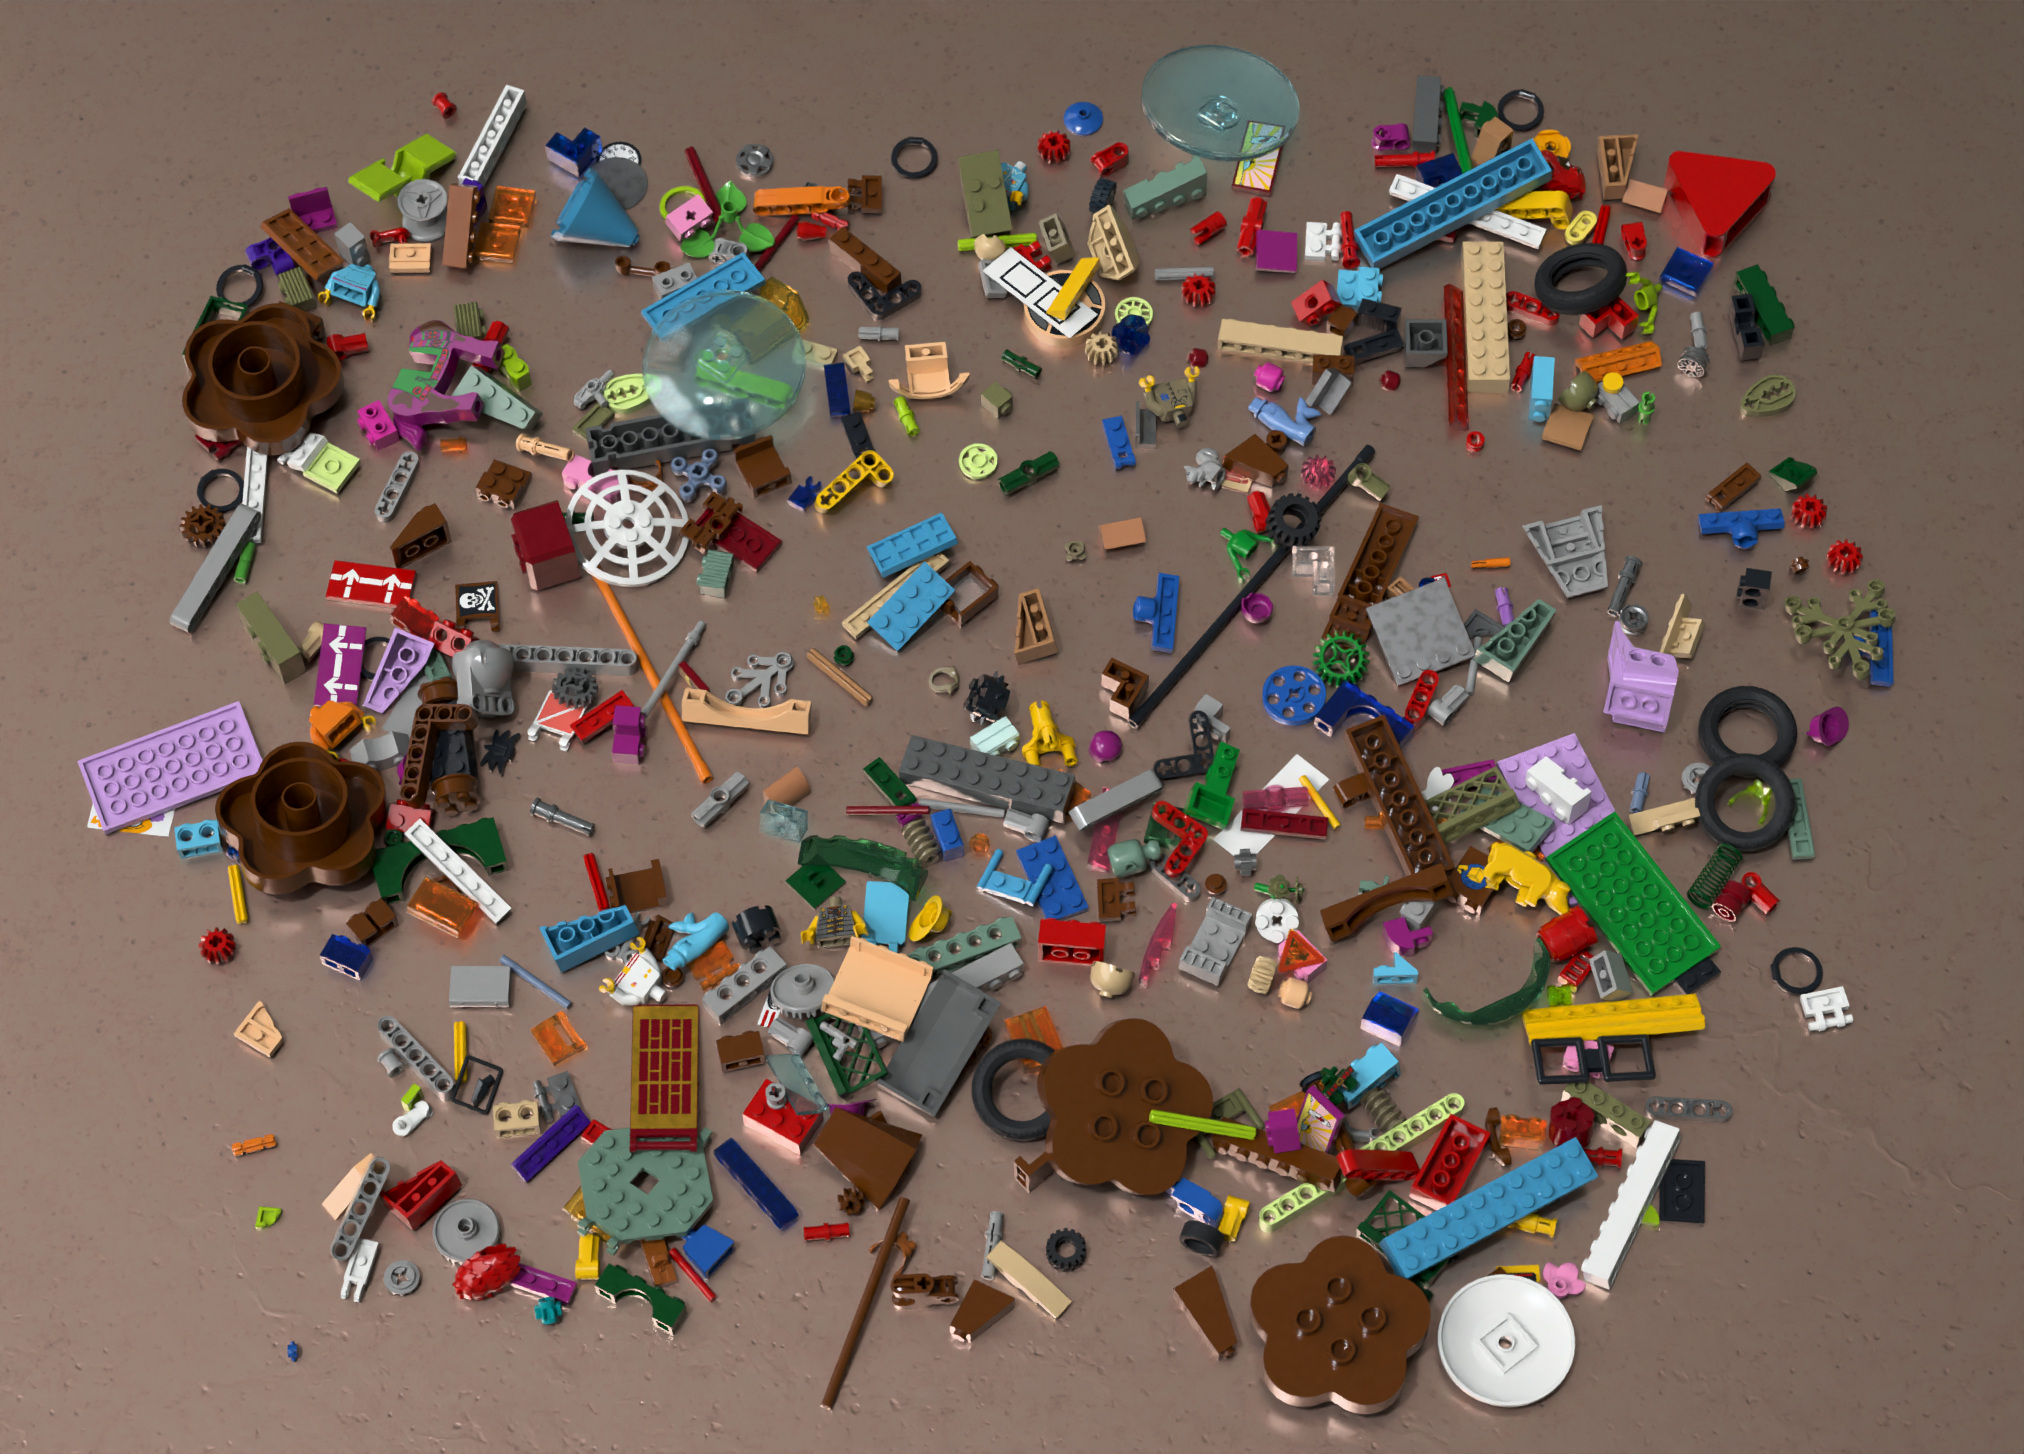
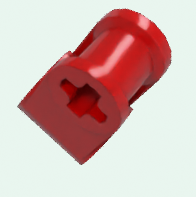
M1115 143L1091 157L1090 162L1097 167L1100 177H1107L1128 165L1129 150L1125 143Z
M1642 221L1621 225V235L1628 257L1633 261L1643 260L1646 256L1647 240Z

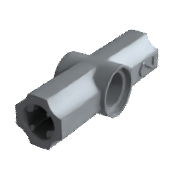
M735 772L725 783L711 791L710 796L691 813V817L700 827L705 828L720 813L728 811L731 803L750 786V783L744 775ZM718 798H724V799H725V800L720 801V802H719V801H716Z

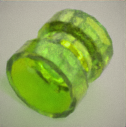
M1562 984L1560 987L1554 985L1546 987L1549 1007H1556L1558 1004H1563L1564 1006L1572 1005L1570 984Z

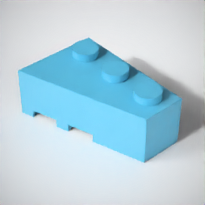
M1382 1042L1377 1046H1371L1363 1058L1356 1059L1349 1065L1354 1069L1352 1075L1358 1081V1084L1349 1092L1342 1086L1338 1088L1345 1096L1342 1103L1348 1109H1351L1360 1103L1361 1098L1371 1089L1377 1086L1381 1089L1386 1086L1384 1081L1391 1076L1395 1078L1401 1076L1399 1061Z

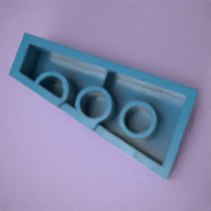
M626 905L600 911L598 915L587 917V915L578 917V920L566 923V921L558 922L555 926L547 927L546 925L539 927L561 973L640 934Z

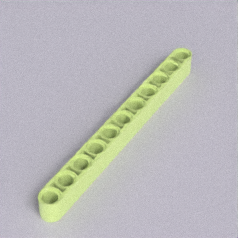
M1457 1093L1449 1094L1360 1149L1407 1151L1440 1131L1450 1113L1460 1118L1463 1114L1464 1099ZM1455 1104V1105H1457L1459 1108H1458V1109H1451V1108L1449 1107V1105ZM1433 1115H1437L1441 1119L1437 1121L1432 1120L1430 1117ZM1418 1126L1422 1131L1416 1132L1412 1128ZM1402 1138L1404 1142L1397 1143L1393 1139ZM1342 1178L1335 1193L1329 1190H1321L1309 1183L1301 1184L1261 1209L1259 1214L1260 1229L1266 1233L1278 1230L1345 1189L1346 1178ZM1309 1194L1312 1198L1303 1199L1301 1195ZM1285 1205H1290L1293 1207V1209L1290 1211H1286L1282 1207ZM1270 1216L1275 1220L1273 1222H1266L1264 1218Z

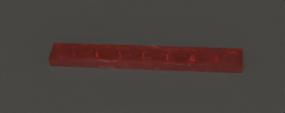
M1449 283L1444 286V317L1446 319L1448 353L1446 357L1448 420L1450 426L1463 433L1469 430L1463 290Z

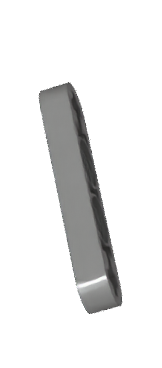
M409 451L401 455L375 507L378 521L387 523L394 518L419 468V460L416 453ZM413 460V462H410L407 467L406 462ZM399 475H405L407 477V479L404 482L396 481V478ZM391 492L399 494L395 499H389L387 496ZM387 508L388 513H384V515H381V512H384Z

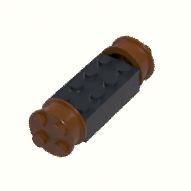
M443 677L440 680L423 683L418 690V698L422 701V704H457V681L451 677ZM439 730L430 776L431 791L435 795L433 807L438 812L452 817L458 813L475 810L480 803V795L476 793V788L480 783L472 730Z

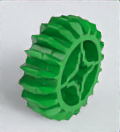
M1335 631L1334 638L1327 634L1326 638L1328 641L1320 639L1322 646H1315V650L1319 653H1313V658L1317 659L1313 662V666L1319 667L1316 669V674L1323 673L1321 676L1322 681L1329 678L1328 685L1336 681L1337 688L1340 687V682H1344V686L1348 687L1349 680L1355 685V677L1362 680L1363 675L1361 672L1367 673L1368 669L1365 666L1370 664V660L1365 659L1370 656L1369 652L1364 651L1367 645H1360L1362 642L1360 637L1354 641V633H1351L1350 637H1346V631H1343L1342 636H1339L1338 631ZM1338 644H1346L1354 649L1343 650ZM1331 648L1334 656L1325 664L1324 655ZM1338 655L1341 658H1345V664L1341 660L1338 661ZM1355 655H1358V665L1351 671L1349 661ZM1339 668L1344 672V674H1337L1330 671L1329 669L1333 670Z

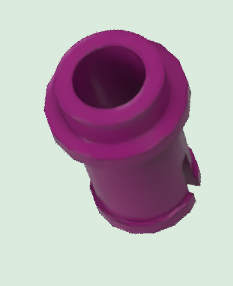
M918 803L911 804V806H920ZM899 814L895 817L903 828L916 818H922L921 815L923 814Z

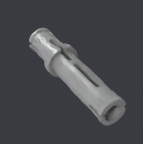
M997 1211L990 1212L989 1227L985 1232L987 1241L981 1277L986 1280H994L996 1277V1267L986 1256L1003 1239L1001 1230L1004 1214Z

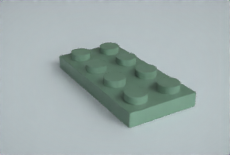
M1483 787L1481 794L1490 795L1492 789ZM1497 790L1495 796L1502 794V792ZM1478 799L1476 805H1480L1487 800ZM1519 802V809L1479 828L1503 842L1517 847L1523 852H1533L1555 826V822L1553 819ZM1463 809L1459 814L1467 811V809Z

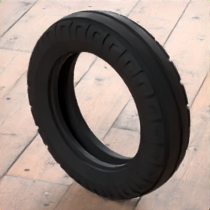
M1580 243L1568 246L1550 255L1540 265L1535 276V292L1540 302L1547 309L1562 315L1588 314L1606 307L1618 298L1626 286L1627 266L1622 256L1615 249L1607 245ZM1599 267L1608 271L1602 281L1584 290L1562 291L1554 287L1560 277L1577 268Z
M1737 686L1720 692L1708 702L1700 716L1698 734L1702 749L1713 764L1724 757L1739 754L1729 749L1723 743L1718 732V723L1721 718L1728 712L1738 708H1752L1761 711L1772 720L1776 727L1778 737L1775 745L1767 752L1759 755L1771 760L1779 767H1782L1788 761L1796 746L1797 725L1788 705L1776 694L1755 686ZM1739 773L1734 775L1744 778L1758 777L1756 775L1748 773Z
M1739 753L1724 757L1707 769L1697 786L1695 808H1698L1700 813L1698 820L1701 827L1717 844H1730L1740 852H1752L1774 844L1784 835L1794 816L1795 795L1789 778L1777 764L1760 755ZM1739 773L1753 774L1762 778L1771 787L1775 796V812L1772 819L1764 827L1752 832H1740L1728 827L1719 818L1714 803L1715 793L1718 786L1732 775Z
M1013 1039L995 1046L981 1059L972 1080V1100L978 1116L991 1131L999 1136L1015 1141H1030L1046 1136L1051 1122L1047 1111L1037 1118L1028 1121L1009 1119L996 1108L992 1099L991 1088L996 1073L1003 1065L1015 1059H1031L1043 1064L1047 1057L1055 1052L1052 1047L1033 1039Z

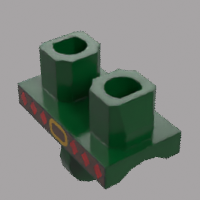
M1335 1066L1330 1070L1323 1068L1320 1071L1322 1079L1319 1083L1322 1086H1325L1327 1082L1329 1083L1321 1093L1335 1106L1339 1105L1345 1098L1338 1090L1340 1086L1349 1092L1358 1084V1081L1352 1075L1354 1069L1351 1066L1341 1069L1337 1075L1335 1074L1338 1069Z

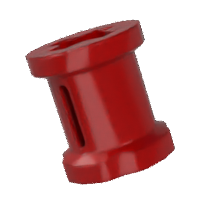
M440 92L436 94L431 101L432 105L441 111L443 118H449L457 111V106L448 100L446 93Z

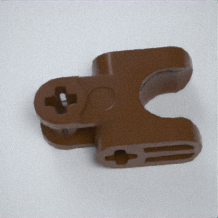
M924 1273L897 1275L890 1284L893 1293L892 1303L899 1310L926 1309L933 1306V1304H954L959 1301V1295L955 1293V1285L958 1284V1278L953 1275L931 1277Z

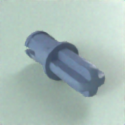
M1646 772L1638 773L1635 788L1631 792L1633 797L1629 811L1633 814L1643 811L1645 798L1649 794L1647 789L1650 775L1646 774Z

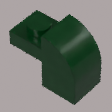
M1486 101L1483 102L1482 107L1462 102L1460 107L1461 120L1475 124L1473 137L1479 138L1481 128L1485 122H1490L1494 117L1498 118V113L1494 106Z

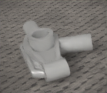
M609 369L599 379L595 378L588 381L574 396V405L583 410L588 403L596 399L602 408L607 407L609 403L603 396L606 390L605 384L615 374Z

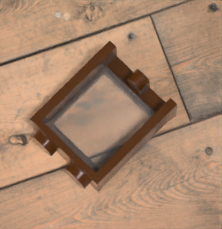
M969 561L945 580L955 591L939 608L962 628L967 620L995 598L998 599V584L992 578L989 579L980 566H975Z

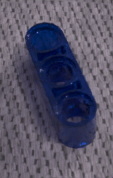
M844 362L824 364L830 417L851 414Z

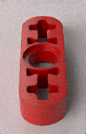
M1516 291L1506 293L1508 311L1548 326L1558 323L1560 314L1547 309L1540 300ZM1534 305L1537 307V310L1530 312L1526 307Z

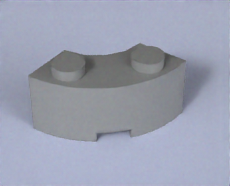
M391 731L379 738L362 739L349 751L352 761L364 763L376 771H382L395 766L398 767L408 752L410 740L408 734Z

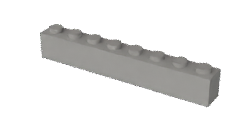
M1009 943L952 972V974L985 993L991 989L996 990L1000 988L1003 983L1010 979H1018L1024 973V963L1012 943ZM937 981L928 985L927 990L923 996V999L919 1005V1008L915 1014V1017L911 1025L913 1024L915 1018L917 1017L918 1013L920 1012L921 1008L923 1007L924 1003L926 1002L927 998L932 992ZM857 1026L858 1031H859V1033H860V1035H861L862 1032H863V1029H862V1027ZM869 1029L878 1049L893 1040L891 1037Z

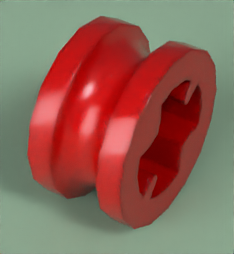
M1478 431L1470 432L1466 439L1467 449L1471 452L1481 451L1485 443L1484 435ZM1472 440H1479V444H1477V442L1476 444H1473Z

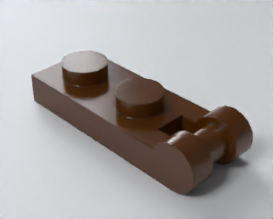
M1746 462L1706 495L1705 500L1708 503H1713L1716 506L1715 509L1722 513L1728 505L1760 481L1762 475ZM1721 494L1725 498L1721 500L1718 496Z

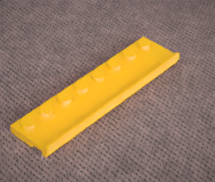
M1696 994L1522 1010V1020L1530 1046L1533 1039L1581 1037L1584 1041L1597 1040L1599 1036L1650 1035L1705 1029V1017L1702 1015L1701 1006Z

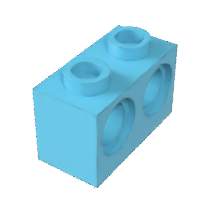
M204 820L196 824L185 823L174 827L176 846L180 859L223 852L222 836L217 820ZM208 834H213L212 837L205 838ZM186 838H192L190 841H184Z

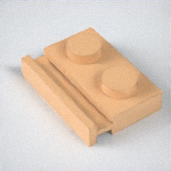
M431 243L390 244V273H429Z

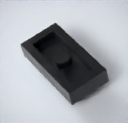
M1707 957L1677 977L1673 984L1683 995L1693 994L1720 976L1721 971Z

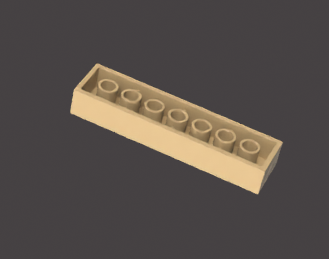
M1463 242L1461 263L1467 393H1508L1510 369L1504 243Z

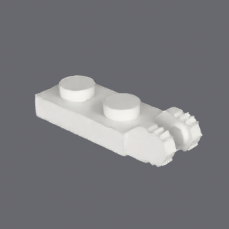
M358 1238L343 1278L344 1284L340 1294L341 1298L347 1299L352 1283L357 1285L354 1301H361L364 1287L367 1286L380 1246L378 1242Z

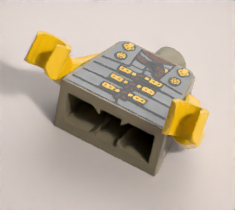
M833 896L829 898V907L820 908L818 915L814 917L809 928L801 932V942L804 944L806 941H810L811 944H815V939L819 949L848 946L852 936L859 938L860 934H866V936L869 934L866 922L859 913L851 910L850 905H842L841 897Z

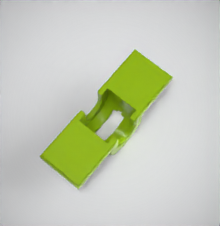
M426 133L396 150L391 169L385 166L386 160L382 158L350 176L348 183L377 202L384 200L392 194L398 198L400 191L408 183L420 179L429 180L431 172L455 159L457 153Z

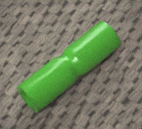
M248 541L241 551L240 561L234 576V581L237 583H246L256 547L252 542Z

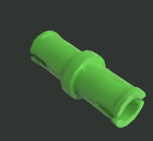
M1650 392L1643 393L1642 401L1638 406V421L1641 423L1643 419L1642 424H1648L1651 421V415L1655 410V395L1652 393L1651 397H1649Z

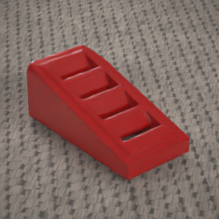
M1584 949L1569 961L1557 979L1558 983L1574 993L1578 991L1592 971L1591 965L1580 957L1583 956L1589 960L1594 955ZM1579 962L1580 964L1584 965V966L1587 967V968L1584 969V968L1580 967L1579 965H1577L1576 963ZM1572 968H1575L1576 970L1580 971L1582 974H1581V975L1578 974L1577 972L1573 971ZM1570 973L1571 975H1573L1574 977H1576V978H1578V979L1575 980V979L1571 978L1570 976H1568V974Z

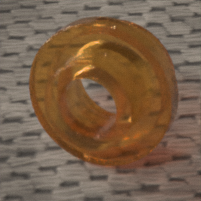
M977 833L970 838L969 846L976 853H985L990 848V841L986 835Z

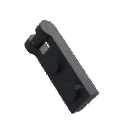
M1393 329L1348 343L1344 346V350L1347 355L1354 356V366H1357L1363 361L1402 350L1405 344L1398 329Z
M861 412L842 416L841 423L854 459L856 460L862 455L861 452L875 451ZM865 458L864 462L869 460L873 462V459Z

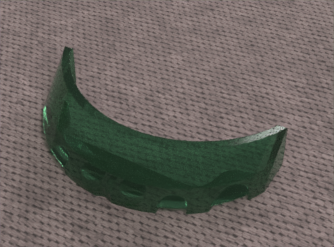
M818 835L805 838L801 842L797 863L801 866H835L865 872L899 886L915 902L928 876V870H924L921 867L922 862L920 860L906 857L907 853L900 849L862 838L852 840L842 835H835L829 839L821 838Z
M1536 938L1533 948L1532 968L1522 988L1518 992L1474 1012H1463L1452 1002H1437L1432 997L1428 988L1423 989L1422 1001L1443 1016L1465 1024L1491 1025L1508 1021L1510 1018L1526 1011L1539 998L1548 979L1550 954L1541 938Z

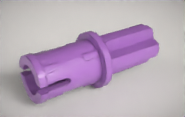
M1502 587L1495 590L1498 603L1497 611L1500 612L1502 625L1506 626L1514 621L1513 604L1510 602L1508 589L1504 587L1503 592Z

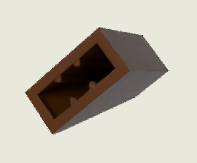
M1254 434L1225 455L1223 467L1226 470L1272 488L1287 479L1289 465L1260 437Z
M974 1279L950 1324V1333L959 1341L964 1342L966 1340L971 1343L1014 1309L1015 1298Z

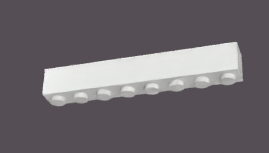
M1657 1120L1654 1121L1652 1127L1649 1126L1645 1133L1646 1140L1643 1146L1640 1145L1637 1149L1635 1163L1630 1164L1627 1170V1179L1625 1183H1621L1618 1189L1619 1196L1616 1202L1613 1201L1610 1205V1215L1607 1221L1604 1220L1601 1224V1234L1598 1240L1595 1239L1591 1245L1589 1259L1586 1258L1582 1264L1581 1271H1583L1585 1281L1609 1290L1681 1141L1679 1128Z

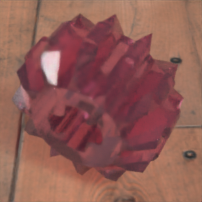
M1317 454L1315 459L1309 456L1307 462H1303L1301 476L1304 484L1310 483L1311 489L1317 486L1320 491L1322 485L1328 488L1329 484L1335 480L1336 468L1333 466L1332 460L1327 461L1326 455L1323 458H1319Z

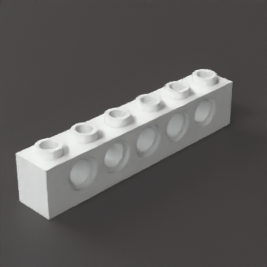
M509 85L505 86L458 176L459 184H462L464 179L467 178L480 182L484 188L527 105L524 90Z

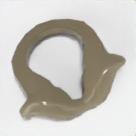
M953 665L950 668H937L932 672L928 680L933 691L952 694L959 686L960 677ZM944 672L954 678L955 683L935 686L933 678L938 673Z

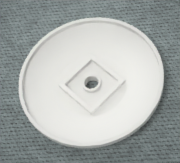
M1503 1274L1492 1275L1467 1284L1449 1301L1439 1323L1438 1350L1448 1375L1465 1393L1490 1405L1519 1407L1545 1398L1561 1384L1572 1364L1575 1351V1335L1566 1309L1548 1289L1524 1277ZM1507 1339L1511 1342L1512 1346L1509 1349H1503L1500 1347L1499 1341Z

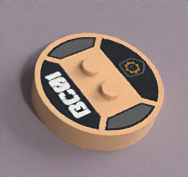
M1058 270L1049 272L1046 275L1063 287L1072 270ZM1091 279L1078 300L1098 315L1071 338H1068L1024 304V317L1027 327L1036 338L1052 346L1073 347L1083 344L1087 339H1091L1092 333L1096 335L1104 323L1105 298L1099 285Z

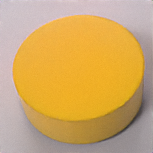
M1608 373L1603 378L1602 387L1607 393L1616 394L1622 390L1623 378L1617 373Z

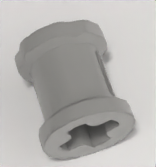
M393 1048L383 1051L377 1058V1061L387 1069V1074L390 1078L401 1074L406 1067L395 1056L396 1052Z
M771 1083L765 1091L767 1104L770 1108L778 1110L783 1108L787 1101L785 1088L780 1083Z

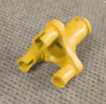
M1041 700L1042 708L1040 709L1037 706V702H1033L1029 706L1034 728L1032 731L1033 738L1022 747V755L1027 763L1041 766L1038 757L1040 754L1050 751H1061L1066 766L1076 765L1078 758L1075 753L1076 745L1074 738L1064 735L1059 731L1058 725L1053 721L1047 701Z

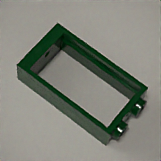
M210 296L193 332L203 324L211 322L216 312L239 318L238 320H241L250 313L249 308L241 302L235 303L223 297ZM184 349V351H183V353H182V357H183V360H184L185 365L187 366V363H186V360H185V349Z

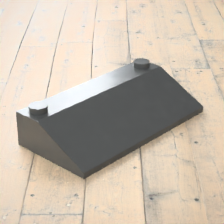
M944 969L908 1030L904 1041L901 1042L886 1067L889 1074L879 1079L876 1086L935 1117L997 1012L1001 1002Z

